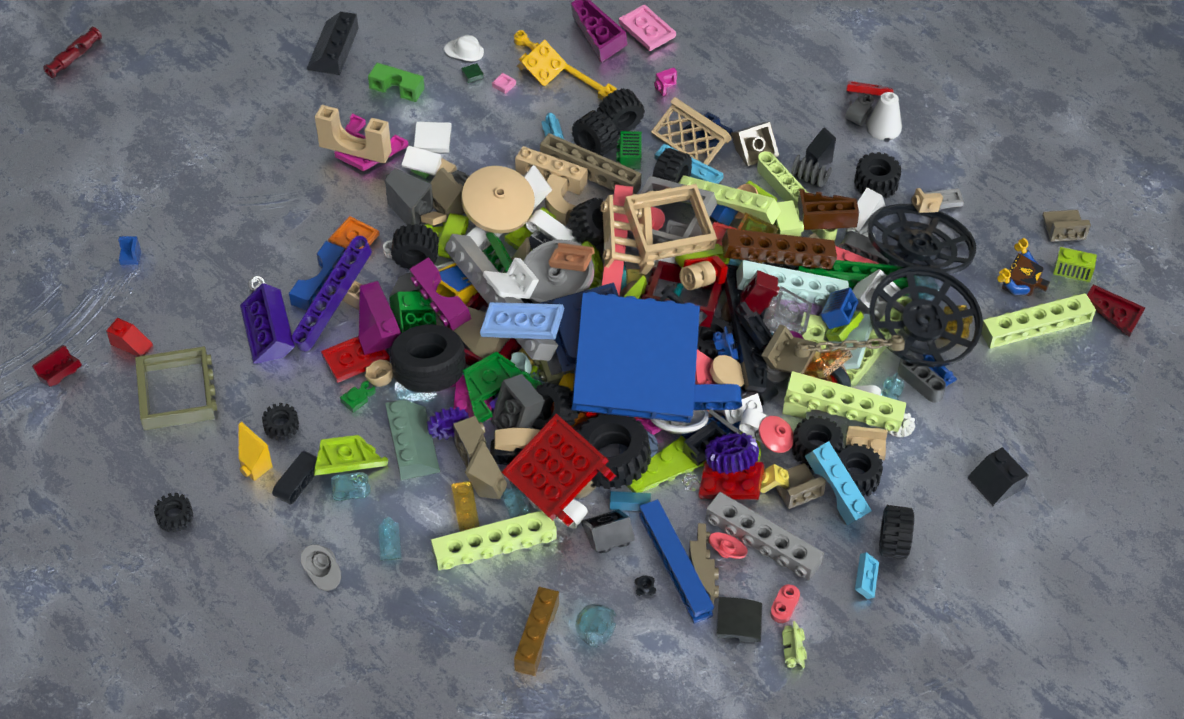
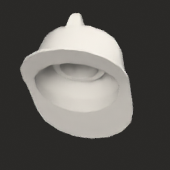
M464 35L456 40H452L444 48L448 56L470 62L480 60L484 54V50L479 45L478 40L471 35Z

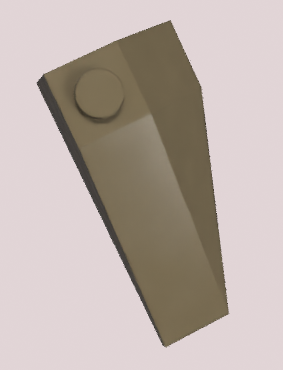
M467 307L472 319L453 331L460 336L470 352L483 359L495 352L499 353L510 338L481 337L480 330L486 313Z

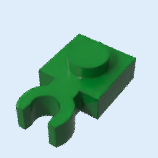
M364 381L361 384V388L357 389L354 386L340 397V401L354 413L368 402L367 397L373 396L376 393V389L374 386L371 389H366L369 387V382Z

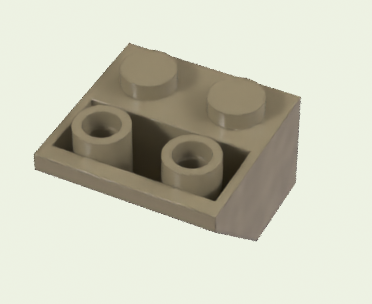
M442 167L430 182L432 184L434 209L439 213L446 214L447 219L450 213L463 215L465 213L461 203L463 186L461 183L458 184L453 175Z

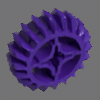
M746 433L722 434L721 437H715V440H711L710 444L706 445L705 458L709 468H712L713 471H718V473L725 472V474H735V472H742L744 469L748 470L750 466L755 465L759 457V446L755 438H752L751 435L746 436Z

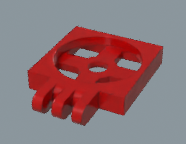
M848 81L847 91L879 96L886 92L894 93L892 88L882 87L881 85Z

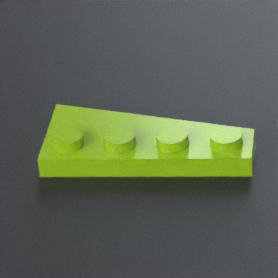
M681 436L653 456L647 471L644 474L641 473L642 477L637 481L635 479L632 480V484L627 487L632 492L642 493L659 486L664 481H671L681 474L690 473L701 466L704 467L707 461L705 460L697 466L683 453L684 441L686 439Z

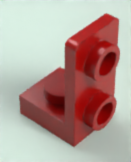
M718 256L684 261L683 267L702 261H709L716 272L715 281L718 284L725 283L728 266Z

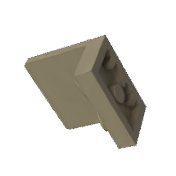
M1078 210L1043 212L1042 216L1050 242L1085 240L1087 238L1091 224L1089 220H1081Z
M802 463L787 469L789 474L788 488L785 489L779 485L775 487L787 508L791 509L823 496L826 481L822 476L814 478L807 465Z

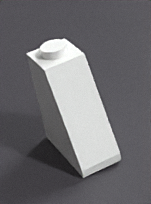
M866 188L857 202L859 208L857 228H845L846 232L854 231L863 235L867 232L871 216L877 210L885 207L883 196L869 188Z

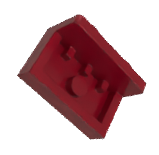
M62 345L33 364L32 368L39 380L51 387L59 384L61 379L67 375L75 373L82 364L79 359L69 353L66 346Z

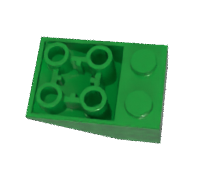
M420 291L396 292L389 297L390 308L401 333L416 326L437 325L436 315L429 305L431 302L428 299L425 300Z

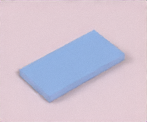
M490 302L480 330L481 337L555 340L564 312L563 304Z

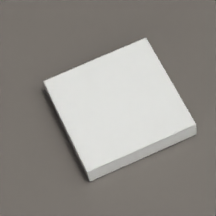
M416 122L414 147L430 152L449 153L451 123Z

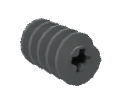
M797 155L792 165V176L796 177L798 175L800 180L804 178L806 182L811 180L813 185L817 183L818 187L824 186L830 177L832 168L830 167L825 171L826 165L819 168V162H817L813 166L812 159L806 163V157L800 161V155Z

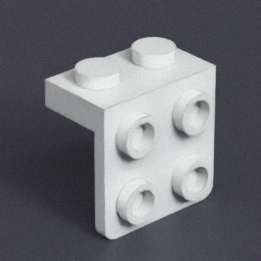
M514 258L507 273L484 271L483 273L487 283L493 287L496 294L504 298L530 299L539 281L521 258Z

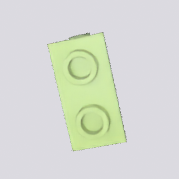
M793 621V627L785 626L782 631L783 645L785 647L791 646L784 649L785 663L790 668L795 667L798 663L802 668H805L804 660L807 659V654L802 642L805 640V634L803 629L799 628L797 623Z

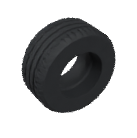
M421 325L410 328L401 333L390 348L391 365L395 380L404 388L413 392L433 393L447 389L462 377L463 370L466 368L462 339L453 330L444 326Z

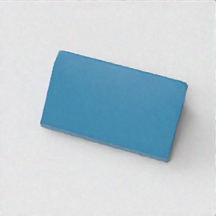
M611 491L610 510L640 511V505L651 502V493Z

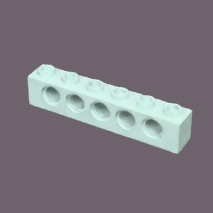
M742 260L736 271L737 289L744 290L756 271L759 270L778 277V286L780 288L776 297L825 306L830 293L849 288V283L846 280Z

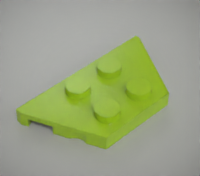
M359 435L321 439L314 475L383 467L388 465L389 460L385 456L381 458L376 454V449L372 445L367 444Z

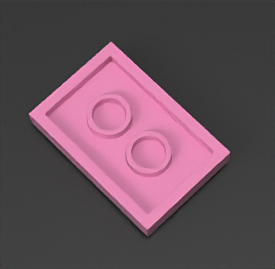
M645 4L619 18V24L649 51L676 37V32Z

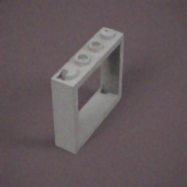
M650 176L639 194L681 187L683 184ZM699 189L710 218L717 205L715 194L711 191ZM696 215L683 237L652 229L653 244L699 236L701 228ZM628 231L627 237L635 239L632 231Z

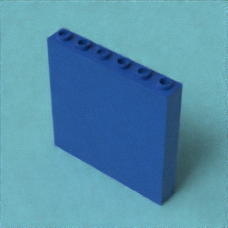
M583 293L580 306L571 410L690 423L694 407L700 306L693 303L679 304L671 300L662 302L652 298L644 300L637 299L634 296L617 297L615 294Z

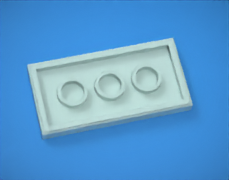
M863 314L864 318L859 323V326L853 329L844 341L857 340L861 342L869 339L872 330L869 314ZM829 341L832 343H842L838 341ZM846 343V348L854 347L853 343ZM866 347L848 351L833 349L830 352H826L821 368L830 362L836 363L843 370L860 368Z

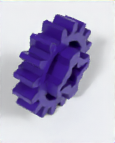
M449 407L448 410L443 408L441 409L442 412H434L435 416H430V421H427V428L429 434H432V438L438 437V440L442 438L448 440L449 437L454 438L453 424L469 418L465 409L460 410L459 407L455 409Z

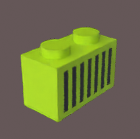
M1060 247L1053 274L1090 282L1095 269L1097 255Z

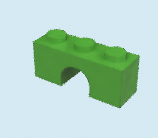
M376 63L368 75L370 89L385 93L389 87L399 86L400 98L417 102L425 89L424 76Z

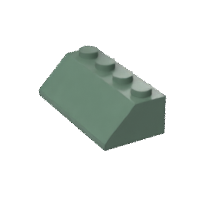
M405 399L385 403L401 480L440 473L432 434H429L427 428L428 417L426 408Z

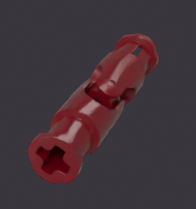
M93 26L89 28L85 35L78 37L64 52L56 55L50 64L43 66L45 73L51 78H55L59 71L66 69L75 59L89 50L94 42L102 39L100 31Z

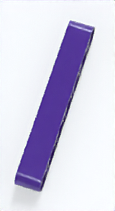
M356 236L352 239L293 332L292 339L300 351H309L314 346L370 257L372 249L364 236Z

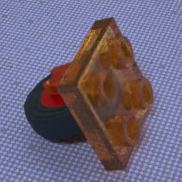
M841 349L822 352L819 355L820 358L810 362L803 373L804 375L851 387V381L843 364L853 355L850 350Z

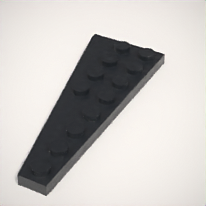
M727 265L728 270L724 287L745 389L764 392L767 388L768 372L766 371V361L761 356L764 349L759 350L734 310L740 303L743 290L737 289L736 271L739 266ZM769 305L759 316L770 331L771 312Z

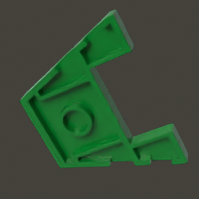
M498 352L463 370L474 416H476L478 422L482 423L493 417L492 412L484 401L500 392L503 380L523 374L534 389H537L538 385H542L540 381L534 380L530 377V374L521 371L514 363Z

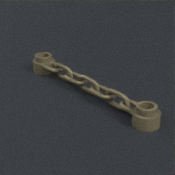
M893 335L889 340L876 338L861 342L857 340H847L842 343L820 342L816 345H808L807 342L800 341L794 347V355L805 358L810 356V351L830 352L833 349L848 351L863 347L876 349L883 346H889V349L893 351L904 350L905 340L901 335ZM878 341L879 345L872 346L871 342ZM846 343H853L854 347L846 348ZM820 345H828L829 349H821Z

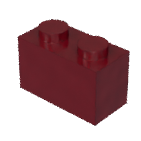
M757 270L741 292L740 303L746 302L750 310L761 314L765 308L769 307L772 298L778 295L780 288L778 286V277Z

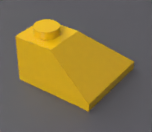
M240 422L239 462L241 467L239 469L245 477L249 476L255 481L273 467L268 445L243 422Z

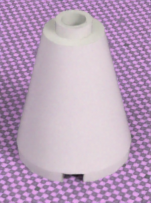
M883 93L868 119V132L877 139L884 140V138H890L891 140L899 136L902 123L899 99L895 93Z

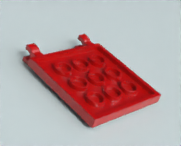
M557 414L502 471L552 521L558 517L568 527L572 524L573 520L563 510L598 472H601L611 482L616 476L606 466L609 460Z

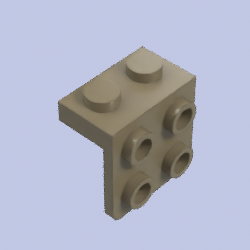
M779 325L761 356L771 369L790 374L792 371L803 374L816 351H810V356L801 358L794 355V347L800 341L807 342L808 345H816L817 343L793 337L785 325Z

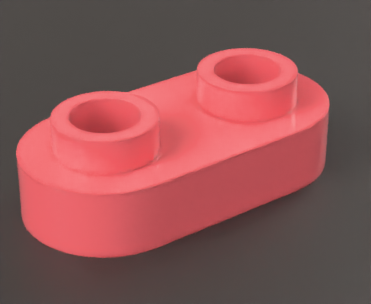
M788 584L782 586L770 612L771 618L775 622L786 623L790 620L800 597V591L796 586ZM782 608V609H784L785 611H784V612H781V611H779L778 609Z

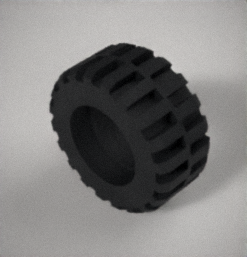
M599 414L598 417L590 418L587 424L584 423L579 428L580 431L577 432L598 451L610 444H622L628 447L620 455L606 457L609 460L606 466L616 476L610 482L601 472H598L592 478V484L600 488V486H603L604 489L615 487V489H619L623 485L629 486L632 484V480L635 479L637 481L642 477L641 473L644 474L647 471L648 465L651 462L648 433L644 429L643 424L640 421H636V418Z

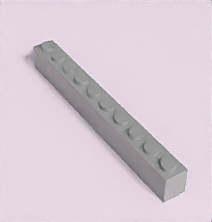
M451 235L445 250L488 305L490 302L524 303L521 299L514 297L504 298L498 296L483 276L484 271L498 272V270L470 236ZM515 338L533 360L550 361L558 347V344L552 339Z

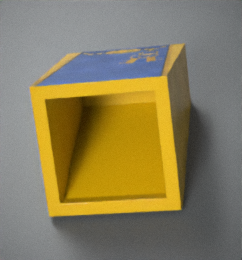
M456 263L439 270L442 281L439 283L436 292L444 297L459 296L463 303L467 305L472 295H475L478 291Z

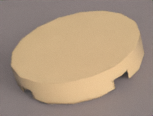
M720 355L711 362L710 374L717 384H737L740 387L744 385L742 369L738 361L730 356Z

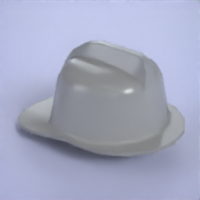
M310 545L302 551L301 564L314 584L324 591L335 589L341 581V570L336 562L334 553L329 548L320 545Z

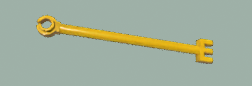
M522 30L514 34V43L516 45L531 48L535 44L529 40L527 34ZM568 64L564 68L568 73L599 91L598 98L601 100L607 97L609 93L617 90L611 84H607L605 87Z

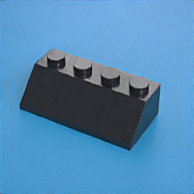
M340 11L326 21L308 63L307 70L340 75L358 31L357 14Z

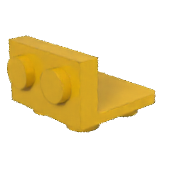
M544 40L540 44L536 42L530 48L532 52L529 55L525 53L518 59L520 63L517 65L520 71L526 68L542 86H546L567 65L548 42Z

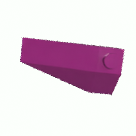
M378 281L360 286L359 341L364 355L391 348L395 339L401 334L394 314Z

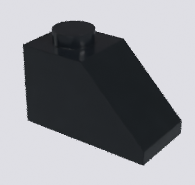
M823 128L806 149V163L812 159V165L814 166L819 162V168L833 161L836 137L826 128Z

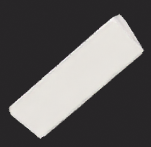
M408 146L402 167L435 176L442 163L441 155Z

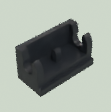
M713 420L684 441L683 453L699 466L706 460V445L710 444L711 440H715V437H721L722 434L726 435V433Z

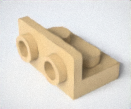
M848 426L845 445L850 444L853 446L854 443H858V446H862V444L867 445L866 448L869 449L871 447L874 449V453L877 452L880 455L879 459L885 460L887 430Z

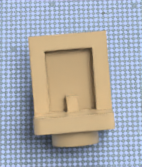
M916 188L915 194L912 197V203L919 213L938 212L943 200L941 193L924 194L921 188Z

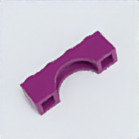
M429 257L409 269L412 275L410 277L411 282L415 287L419 286L422 297L431 302L429 305L434 313L438 312L441 315L439 318L444 326L448 325L451 330H455L472 319L469 309L459 296L444 297L436 292L442 279L439 270Z

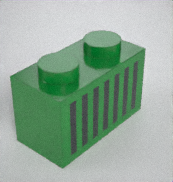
M621 131L620 138L617 141V149H620V151H617L616 162H620L621 165L633 170H641L642 132Z

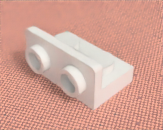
M751 391L742 393V407L739 409L716 411L723 413L726 421L730 424L739 422L744 410L747 408H754L760 412L763 411L758 393Z

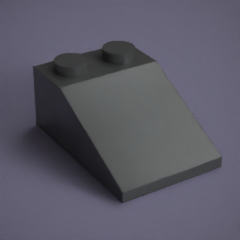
M523 374L503 380L491 422L497 430L530 428L540 415L545 400Z

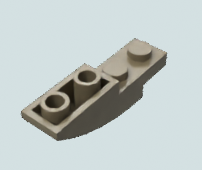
M698 523L697 541H690L689 559L714 605L715 598L719 597V586L715 585V580H718L719 568L715 567V559H710V549H706V544H710V532H706V524Z

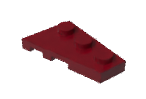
M1094 284L1087 294L1098 313L1128 337L1131 336L1144 313L1145 307Z

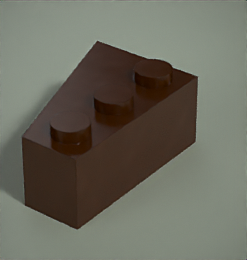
M799 189L798 209L804 230L857 228L859 218L857 199L833 195V197L823 196L821 192L812 194L805 192V189Z

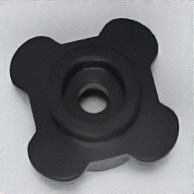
M647 575L636 578L634 581L635 585H637L636 594L638 596H643L644 594L654 595L656 593V588L654 587L655 579Z

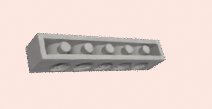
M721 492L718 493L706 509L705 519L711 525L718 526L730 536H735L745 545L757 549L763 556L770 557L777 561L780 566L794 571L799 577L810 580L822 564L824 552Z

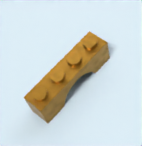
M539 586L514 658L515 671L532 676L536 675L545 637L550 623L554 621L559 606V591Z

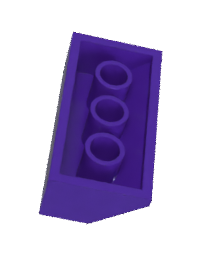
M262 283L240 304L251 355L255 364L284 358L295 347L281 289Z

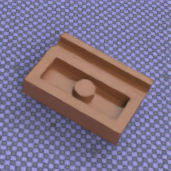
M558 243V248L553 252L549 265L553 268L585 272L592 259V254L594 255L595 253L594 248Z

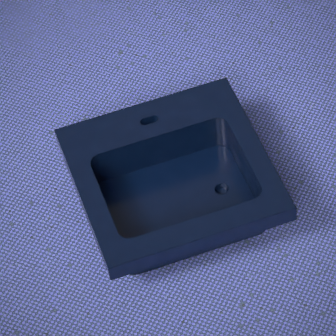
M614 283L540 303L563 304L564 306L562 319L554 340L558 344L555 353L563 375L575 372L582 294L596 292L600 295L615 294L619 297Z

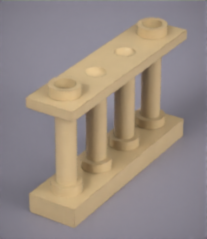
M609 195L601 204L605 267L609 268L614 260L637 263L640 266V274L647 275L654 266V261L643 263L640 252L639 256L615 252V244L639 249L635 240L615 236L614 228L627 231L632 230L629 223L614 220V213L624 215L626 213L624 207L613 205V195ZM651 207L637 209L635 213L647 245H652Z

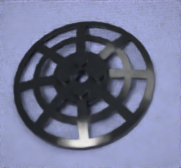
M894 204L877 210L871 216L868 223V237L875 249L885 258L903 268L922 266L953 274L967 268L973 262L976 254L975 239L969 230L958 220L941 211L919 213L913 204ZM904 213L919 214L933 219L929 225L907 221ZM891 214H897L900 222L893 223L887 228L878 222L881 218ZM939 221L954 229L961 237L951 239L947 234L937 229ZM874 226L883 232V244L878 243L872 233ZM901 227L904 230L900 235L892 232ZM910 227H917V228L925 229L926 231L919 230V229H911ZM933 233L940 236L945 241L940 242V240L936 236H934ZM888 236L898 241L897 246L888 244ZM966 242L969 250L968 258L957 257V244ZM950 247L951 256L942 254V248ZM894 251L902 252L907 258L900 257ZM939 258L946 260V262L936 265L933 260ZM916 260L926 262L927 265H920L913 262ZM953 262L963 263L953 268L941 269L948 267Z
M907 267L890 273L877 285L869 305L871 325L877 337L886 340L879 329H888L891 336L897 335L894 329H903L909 335L905 341L904 350L890 351L899 358L920 366L943 367L964 359L976 347L982 333L983 317L981 309L971 291L952 275L930 267ZM914 276H928L941 280L944 283L939 291L929 287L916 286ZM902 277L907 278L908 287L899 290L892 297L883 290L892 281ZM950 286L964 297L970 309L959 311L956 304L945 295ZM918 293H927L935 297L932 301L919 299ZM910 294L912 301L905 307L897 302L902 296ZM878 296L887 302L885 321H875L874 308ZM941 301L950 307L953 312L952 314H945L939 306ZM892 307L901 313V321L891 322L890 313ZM974 316L975 331L972 341L961 338L963 318ZM919 318L926 319L928 323H922ZM956 321L957 330L955 335L945 331L947 322ZM940 337H943L951 341L949 344L939 349H937L936 344L934 342ZM916 340L926 342L929 350L915 348L912 345ZM956 344L968 347L954 359L944 361L940 355L953 348ZM910 350L922 355H932L936 362L919 360L906 354Z

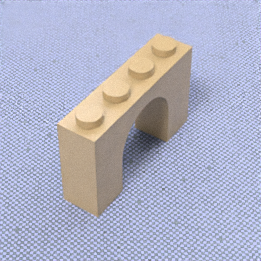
M321 105L315 116L319 147L386 163L392 152L387 121L371 118L365 128L366 138H357L344 130L340 123L339 110L337 108Z

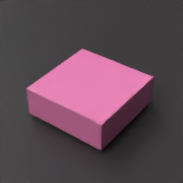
M504 73L492 82V87L504 94L516 85V80Z

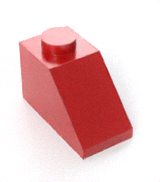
M118 317L106 330L110 345L137 357L145 356L153 346V343L133 324Z

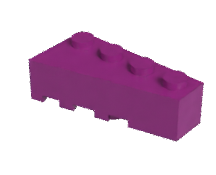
M575 0L571 3L573 18L601 63L627 46L626 31L591 0Z

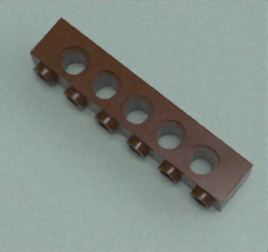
M729 228L726 229L722 238L724 258L832 269L837 259L834 240Z

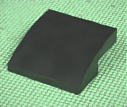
M719 597L717 637L739 638L740 642H761L762 603L742 598Z

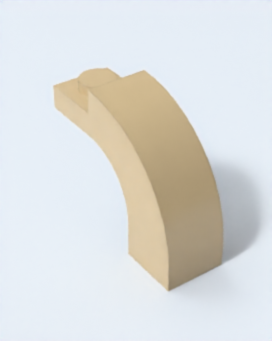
M551 173L547 183L552 188V191L545 197V206L549 212L556 216L557 221L566 226L571 217L570 212L575 207V205L566 202L563 198L568 191V179Z

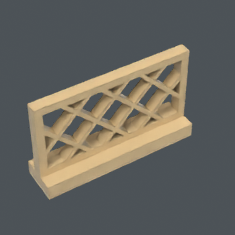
M674 97L670 102L672 105L651 133L672 148L687 153L685 145L694 143L695 151L688 152L687 154L699 161L698 154L707 152L708 157L703 163L709 165L725 142L729 143L732 137L726 130ZM673 111L678 113L679 119L670 121L669 117ZM690 121L692 128L683 130L682 123ZM679 123L680 131L671 133L670 125ZM667 126V134L661 135L658 133L661 127ZM695 131H705V137L696 139ZM692 132L693 140L684 141L683 134ZM681 135L680 143H672V136ZM717 139L719 141L716 147L709 148V140ZM706 141V149L697 150V143Z

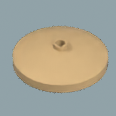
M487 166L475 171L468 177L462 190L461 203L466 216L479 228L492 233H509L518 230L530 219L535 205V197L531 185L520 173L503 166Z

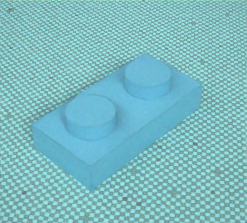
M865 552L860 554L855 590L865 598L871 599L875 597L879 562Z

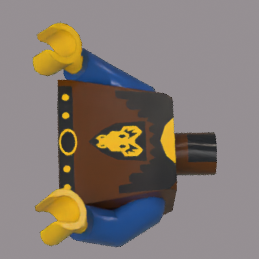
M1025 238L1018 240V243L1014 245V249L1018 252L1021 251V254L1018 253L1009 270L1004 268L999 271L1000 275L997 277V280L1000 283L1003 282L1002 289L1010 291L1013 295L1032 296L1036 288L1046 292L1050 281L1041 278L1044 268L1037 263L1030 251L1026 250L1028 241Z

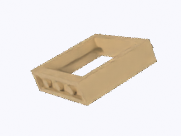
M697 184L626 196L624 210L643 263L714 249L717 237ZM690 200L703 235L647 245L635 210Z

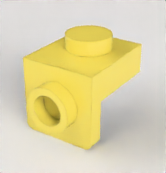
M775 464L764 469L760 490L762 493H766L778 485L785 489L788 488V471Z

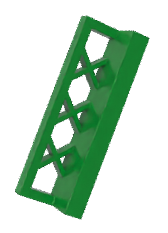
M488 232L486 236L491 245L482 252H484L498 272L507 273L513 261L502 241L494 233Z

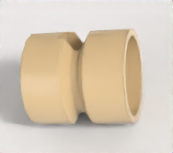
M702 261L683 267L680 271L681 283L689 291L713 284L716 279L715 269L709 261Z

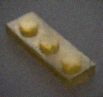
M471 482L451 484L459 532L480 527Z

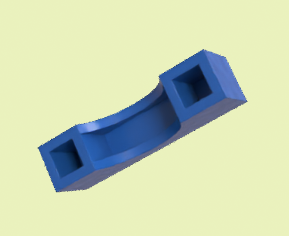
M325 241L317 252L318 266L322 268L321 272L314 278L298 280L289 292L292 306L306 311L309 309L345 252L344 247Z

